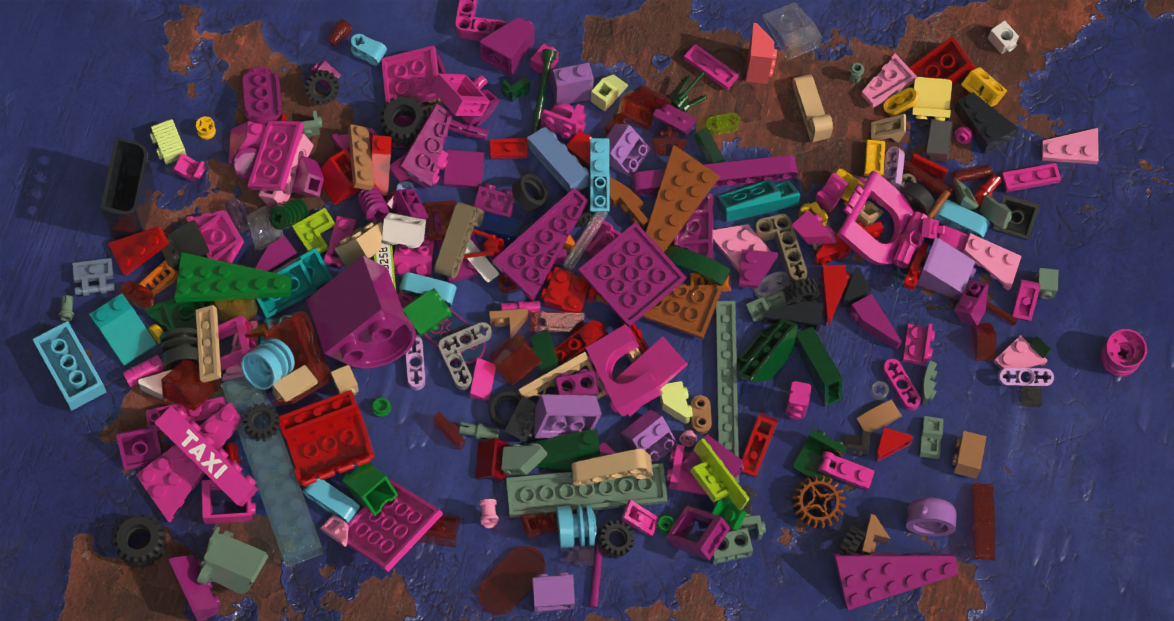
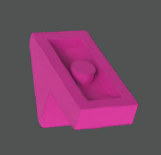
M833 173L824 188L816 194L815 202L831 213L849 183L836 173Z
M1021 279L1019 291L1016 292L1012 317L1032 320L1041 287L1040 283Z
M628 500L622 515V521L626 522L625 526L634 527L647 536H653L659 521L657 516L632 500Z

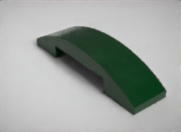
M669 245L664 252L677 268L705 277V281L719 286L724 285L731 271L726 266L709 257L684 248Z

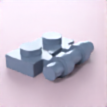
M111 258L73 263L74 282L82 283V287L75 288L76 295L83 294V296H89L90 293L101 292V294H106L107 291H115L114 283L106 284L107 279H114ZM99 281L100 285L89 286V282Z

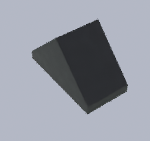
M858 267L854 270L842 304L844 308L871 294L872 290Z

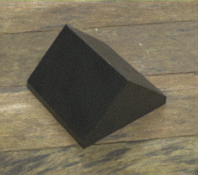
M1004 194L1000 203L1005 204L1011 210V220L1007 224L1006 229H1002L995 224L993 229L1029 240L1040 204Z

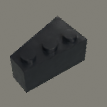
M971 93L957 101L954 111L964 126L972 131L973 139L984 154L1015 138L1019 128L975 93Z

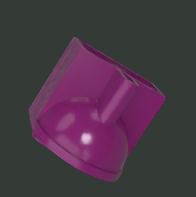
M363 255L307 299L324 353L356 368H376L387 365L406 354L415 342L416 331L414 325L403 312L388 268Z

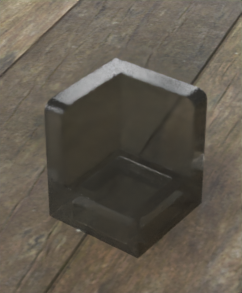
M862 431L861 436L845 435L844 446L847 447L845 454L867 457L870 446V432Z

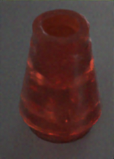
M344 19L337 21L327 41L336 47L352 33L353 27Z

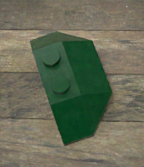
M782 318L778 320V323L772 324L760 331L737 359V376L752 383L771 380L794 351L797 324Z

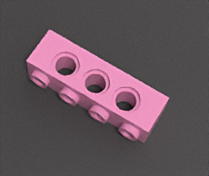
M303 133L284 191L261 190L259 193V197L268 207H274L289 200L300 157L305 156L308 158L314 146Z

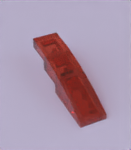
M973 483L972 533L975 560L995 561L993 484Z

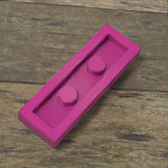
M694 44L684 56L686 62L700 72L704 71L707 77L726 90L739 78V74L697 44Z
M1056 163L1003 172L1001 175L1006 192L1055 184L1061 181Z

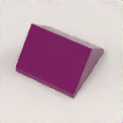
M156 426L116 433L124 470L148 466L162 455L160 436Z

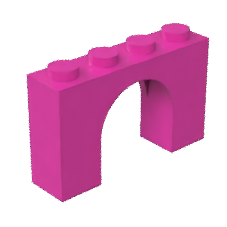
M626 324L586 347L588 361L591 365L595 366L596 370L594 373L599 381L602 380L604 384L602 389L607 397L610 396L612 400L610 402L611 408L615 413L618 412L622 416L663 394L656 378L650 372L626 384L614 382L612 371L617 360L639 347L633 332Z

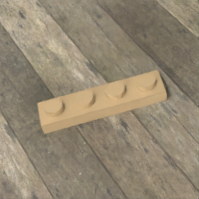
M214 305L196 310L200 380L203 383L221 378L217 308Z

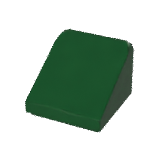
M1038 336L1030 344V347L1042 358L1053 352V349Z

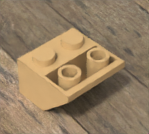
M371 222L363 228L360 227L353 231L352 236H347L339 241L341 244L335 250L346 268L362 255L370 258L381 250L382 222L375 225Z

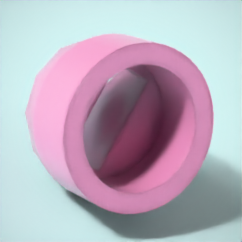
M692 430L684 431L679 438L680 443L685 447H692L696 442V434Z

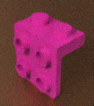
M577 104L571 119L543 109L541 112V128L546 127L550 132L553 131L563 139L572 140L579 131L583 133L586 123L584 121L586 114H584V106Z
M424 235L423 243L417 248H408L406 245L397 244L394 251V273L403 275L405 272L431 277L435 237Z
M677 444L676 451L672 450L670 462L674 463L673 468L668 469L667 480L670 481L669 489L706 495L707 493L698 481L683 470L682 459L687 453L684 452V445Z

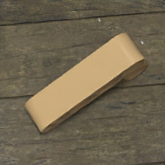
M808 74L792 78L793 89L811 142L831 138L833 130L832 118L830 114H825L813 76Z
M643 449L620 452L571 464L573 484L576 486L631 475L637 479H647L653 476L651 456Z

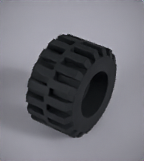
M398 95L397 99L391 98L390 103L386 102L384 104L385 109L382 108L380 120L384 135L392 137L391 143L395 141L397 146L403 144L404 147H408L409 143H413L428 116L425 106L423 107L421 101L417 102L416 97L410 99L409 95H405L404 98ZM401 115H411L415 118V121L407 127H399L394 124L395 119Z
M138 513V517L132 514L128 520L126 517L122 519L123 524L118 523L116 526L118 530H114L113 533L115 537L113 538L114 548L120 559L124 560L128 566L131 564L133 568H137L138 565L141 568H146V564L152 566L154 565V560L158 562L160 560L159 555L164 554V547H166V537L158 521L155 518L152 519L150 515L144 517L143 513ZM143 532L151 535L150 542L146 547L142 549H132L129 547V541L135 534Z

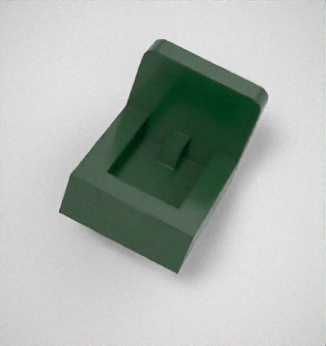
M527 77L512 86L505 79L501 81L502 94L506 98L509 97L512 102L520 97H525L530 91V81Z

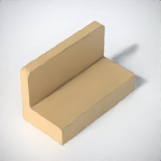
M304 365L273 385V395L277 400L282 398L287 402L315 386L318 381Z

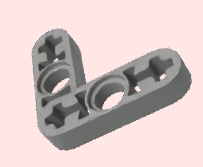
M478 323L449 335L439 342V352L455 386L460 390H466L472 384L471 374L460 352L490 339L491 327L487 323ZM480 329H483L484 331H486V335H485V336H483L482 333L479 334V333H480ZM471 332H474V335H476V340H474ZM464 335L469 336L471 339L467 344L460 342V338ZM454 339H456L459 347H456V344H454ZM447 343L451 347V350H447L446 348H444V344ZM453 359H457L461 362V365L453 368L450 366V362ZM459 372H461L463 378L466 379L465 384H463V382H459Z

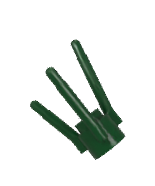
M704 71L682 93L691 79L690 76L686 78L677 93L671 98V106L686 112L691 107L707 99L705 95L688 104L689 98L687 94L703 77Z

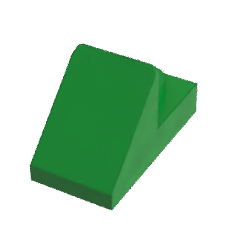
M726 496L717 500L711 514L722 517L732 529L739 530L747 512L743 509L738 510L732 500Z

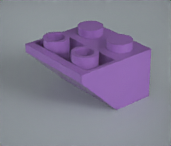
M615 124L605 138L609 139V166L631 177L650 151V147L628 124Z
M651 409L621 432L631 450H645L651 456L652 464L660 461L675 449L678 444L663 416Z
M558 573L556 576L548 577L547 574H541L533 578L534 612L574 609L573 575Z

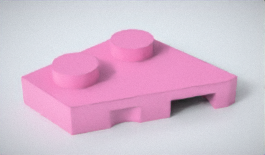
M1019 336L993 363L1000 369L1031 368L1038 365L1043 366L1048 360L1042 358L1022 336Z

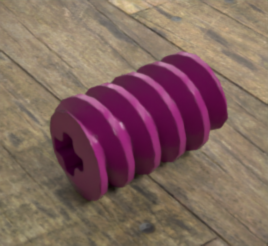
M374 186L372 190L362 189L359 192L358 201L367 220L370 223L373 222L374 225L379 222L383 224L384 218L390 212L380 190Z

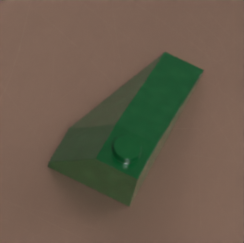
M597 429L578 431L532 442L541 445L547 451V456L536 468H548L563 473L572 472V463L601 457ZM532 443L523 444L521 446H529V444Z

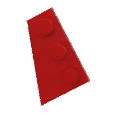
M154 227L108 244L123 275H129L168 245L169 242L162 228Z

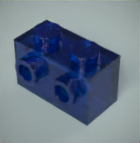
M485 211L480 231L503 239L504 247L507 248L519 237L522 220ZM479 235L480 241L485 242V240L488 239L486 237Z

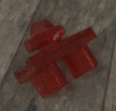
M668 126L667 131H660V136L667 138H653L652 146H654L655 155L657 156L666 155V146L675 145L684 151V146L687 145V139L672 138L679 137V131H672V126Z

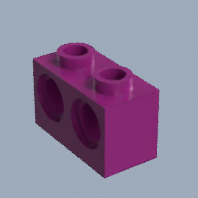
M588 369L579 370L577 374L573 375L562 373L554 380L556 395H587L597 397L599 394L594 371L589 372ZM587 380L590 383V387H582L580 381ZM564 383L569 384L571 391H564L561 385Z

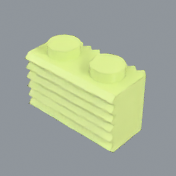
M173 119L151 126L152 133H150L153 144L157 143L159 147L156 149L160 160L164 159L165 164L178 160L182 153L186 155Z

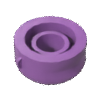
M924 497L916 499L909 504L907 508L908 517L906 519V528L909 531L925 536H946L955 532L957 513L955 507L950 502L936 497Z

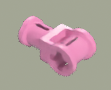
M495 499L479 501L482 514L480 523L488 529L493 528L499 520L495 511V505L497 504Z

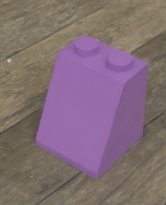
M590 63L550 71L549 81L556 104H571L591 100L594 78Z
M935 237L917 285L960 300L968 285V280L973 279L976 269L973 268L975 261Z

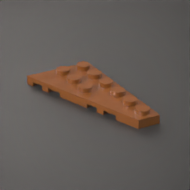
M673 145L646 231L647 235L663 252L666 251L720 178L718 174L675 145Z

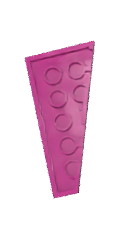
M228 403L202 423L199 431L204 436L208 434L215 441L214 445L219 449L232 436L243 418L234 405ZM175 444L137 473L136 476L166 520L171 522L175 512L184 504L187 495L196 487L205 473Z

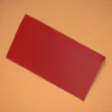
M914 153L910 161L911 165L940 179H944L949 170L918 153Z

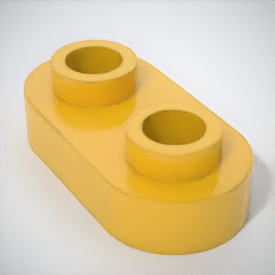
M906 88L888 98L884 103V110L890 116H897L914 107L919 102L920 96L915 89Z

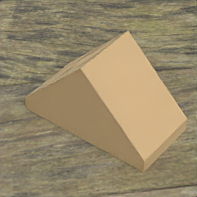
M867 201L855 222L861 221L863 227L872 225L883 214V211L871 201Z

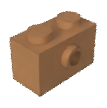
M963 431L961 438L957 437L955 449H958L957 454L954 453L952 465H955V474L977 479L981 470L987 436Z

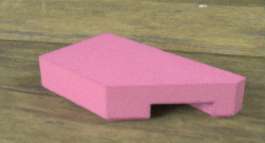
M333 514L320 529L323 533L346 547L349 526L345 521Z

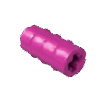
M156 355L124 371L123 374L131 388L139 384V379L164 371L163 363L160 357Z

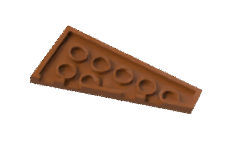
M681 284L641 318L704 339L723 286H686V284ZM597 294L596 299H595L596 302H599V303L608 305V304L600 297V295Z

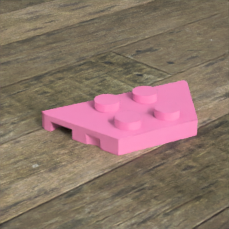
M748 224L713 230V243L739 273L742 249L771 252Z

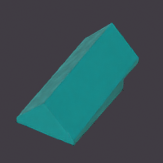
M770 179L717 195V199L726 222L797 207L799 206L800 193L789 180L774 184Z
M312 248L272 272L291 277L290 297L257 298L256 301L266 318H269L317 292L316 288L332 280L317 248Z

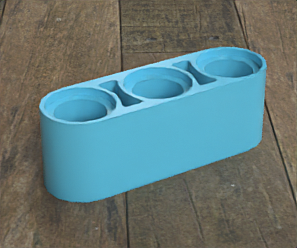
M949 200L944 202L934 216V219L939 220V223L958 230L966 235L971 233L982 239L990 225V221L987 218Z
M405 272L398 292L402 291L418 299L429 290L435 288L446 305L450 307L457 287L448 282Z
M320 478L317 479L316 483L305 486L302 490L305 496L347 524L360 508L355 501L326 481L320 480Z

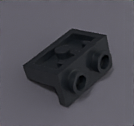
M521 396L504 432L518 438L522 442H526L527 439L530 440L534 433L532 428L535 424L537 403Z

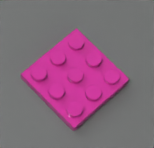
M434 46L381 58L386 102L390 103L391 98L397 99L398 95H401L402 98L405 95H409L410 99L416 97L417 102L421 101L422 103L439 99L431 90L438 75L437 55Z

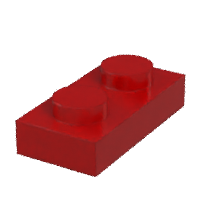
M527 138L490 139L491 159L528 158Z

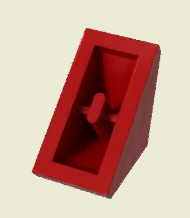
M884 427L875 456L876 462L909 446L913 440L912 436Z

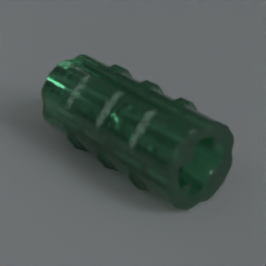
M706 128L698 131L694 138L705 157V161L708 164L725 162L722 152L719 150L718 144L715 142L709 129Z

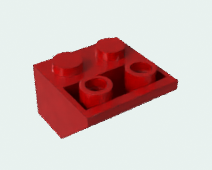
M346 149L329 158L322 166L321 171L324 177L322 188L334 205L341 203L362 190L353 188L351 156Z

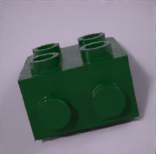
M812 429L807 442L793 464V469L812 480L813 476L817 475L818 481H820L821 476L824 475V482H828L831 476L818 471L819 465L823 462V452H831L835 456L843 458L847 447L841 441L832 440L827 437L823 431ZM830 462V465H829V466H830L832 469H833V467H834V463H831V462Z

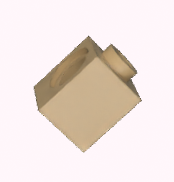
M349 365L331 372L332 380L339 394L348 390H352L354 395L359 392L358 384Z

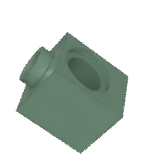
M1039 268L1036 274V283L1041 285L1038 296L1042 299L1055 297L1058 291V270Z

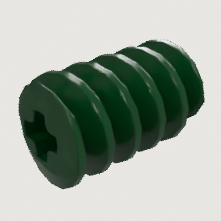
M298 198L274 206L270 210L269 221L275 229H284L307 218L309 214L308 206L303 200Z

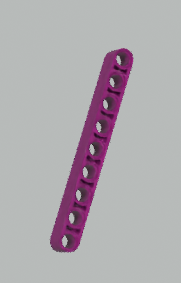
M792 155L704 164V166L720 176L713 188L758 183L767 179L771 181L787 180L798 176L795 156ZM666 169L641 171L632 174L634 193L637 196L658 194Z

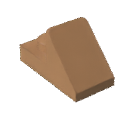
M528 309L489 311L490 326L503 327L509 324L510 338H512L528 320Z
M871 514L868 520L860 555L874 553L875 541L888 544L890 540L887 532L873 514Z

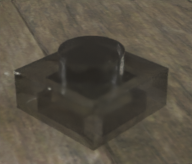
M1022 386L1021 407H1041V387Z

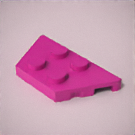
M216 211L213 214L205 213L202 216H188L186 218L188 222L192 220L197 222L210 250L206 254L208 258L228 263L234 261L244 241L226 211Z

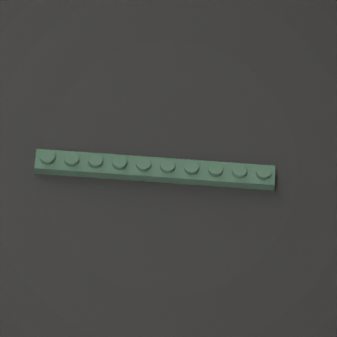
M718 301L716 305L719 443L739 458L735 301ZM738 475L737 478L735 479L738 484H739V475Z

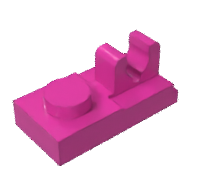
M923 218L921 237L935 239L938 233L947 234L948 227L939 226V220Z

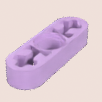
M893 146L886 152L883 177L900 191L905 153L897 146ZM896 168L895 174L890 176L892 170Z
M416 335V352L413 353L411 347L406 353L407 378L411 389L420 390L425 386L422 339ZM418 358L421 363L419 366L413 367L410 365V360ZM414 372H418L419 384H415L413 381Z
M1003 368L999 370L997 380L1002 385L1048 386L1052 384L1054 374L1051 370L1044 368ZM1007 371L1008 375H1016V379H1008L1006 382L1003 375ZM1024 371L1030 374V380L1026 383L1021 380V374ZM1044 372L1048 376L1045 382L1043 379H1035V375H1043Z

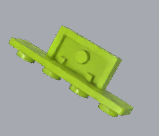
M704 438L700 439L694 447V451L703 463L693 467L690 472L713 502L729 496L738 510L743 509L749 501L746 492L740 487L734 476L731 475Z

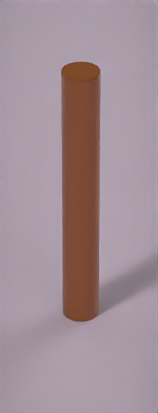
M944 189L927 213L929 219L934 218L951 194L948 190Z

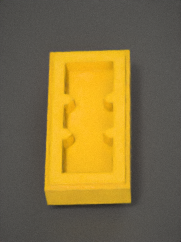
M866 140L864 176H869L871 171H876L883 177L885 141Z

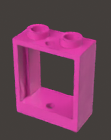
M438 73L431 87V90L455 116H483L490 103V100L466 74Z
M242 315L218 325L219 340L238 333L242 348L220 358L221 371L241 363L242 358L252 349L256 348L251 322Z
M202 480V512L205 524L253 521V515L256 514V503H252V497L246 502V513L213 515L212 491L222 489L212 480Z

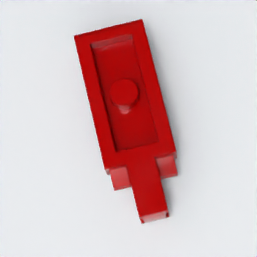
M923 242L919 247L902 285L903 287L912 291L919 281L917 276L919 277L923 268L920 264L921 262L925 263L929 255L926 252L929 244Z

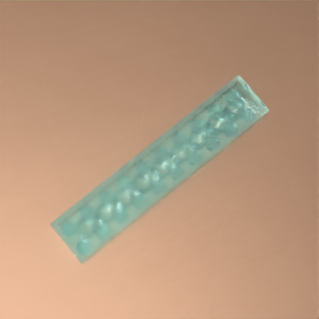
M245 376L221 384L227 404L232 403L242 418L245 417L244 413L249 411L248 408L250 406L254 408V404L261 406V403H264L265 406L267 404L270 405L266 391L251 385ZM259 416L254 421L255 427L259 429L266 428L269 424V419L265 416ZM242 420L237 427V432L254 480L257 482L256 485L285 567L324 554L280 430H277L276 436L272 435L271 440L266 438V441L262 442V439H259L258 442L255 438L251 439L249 434L247 435Z

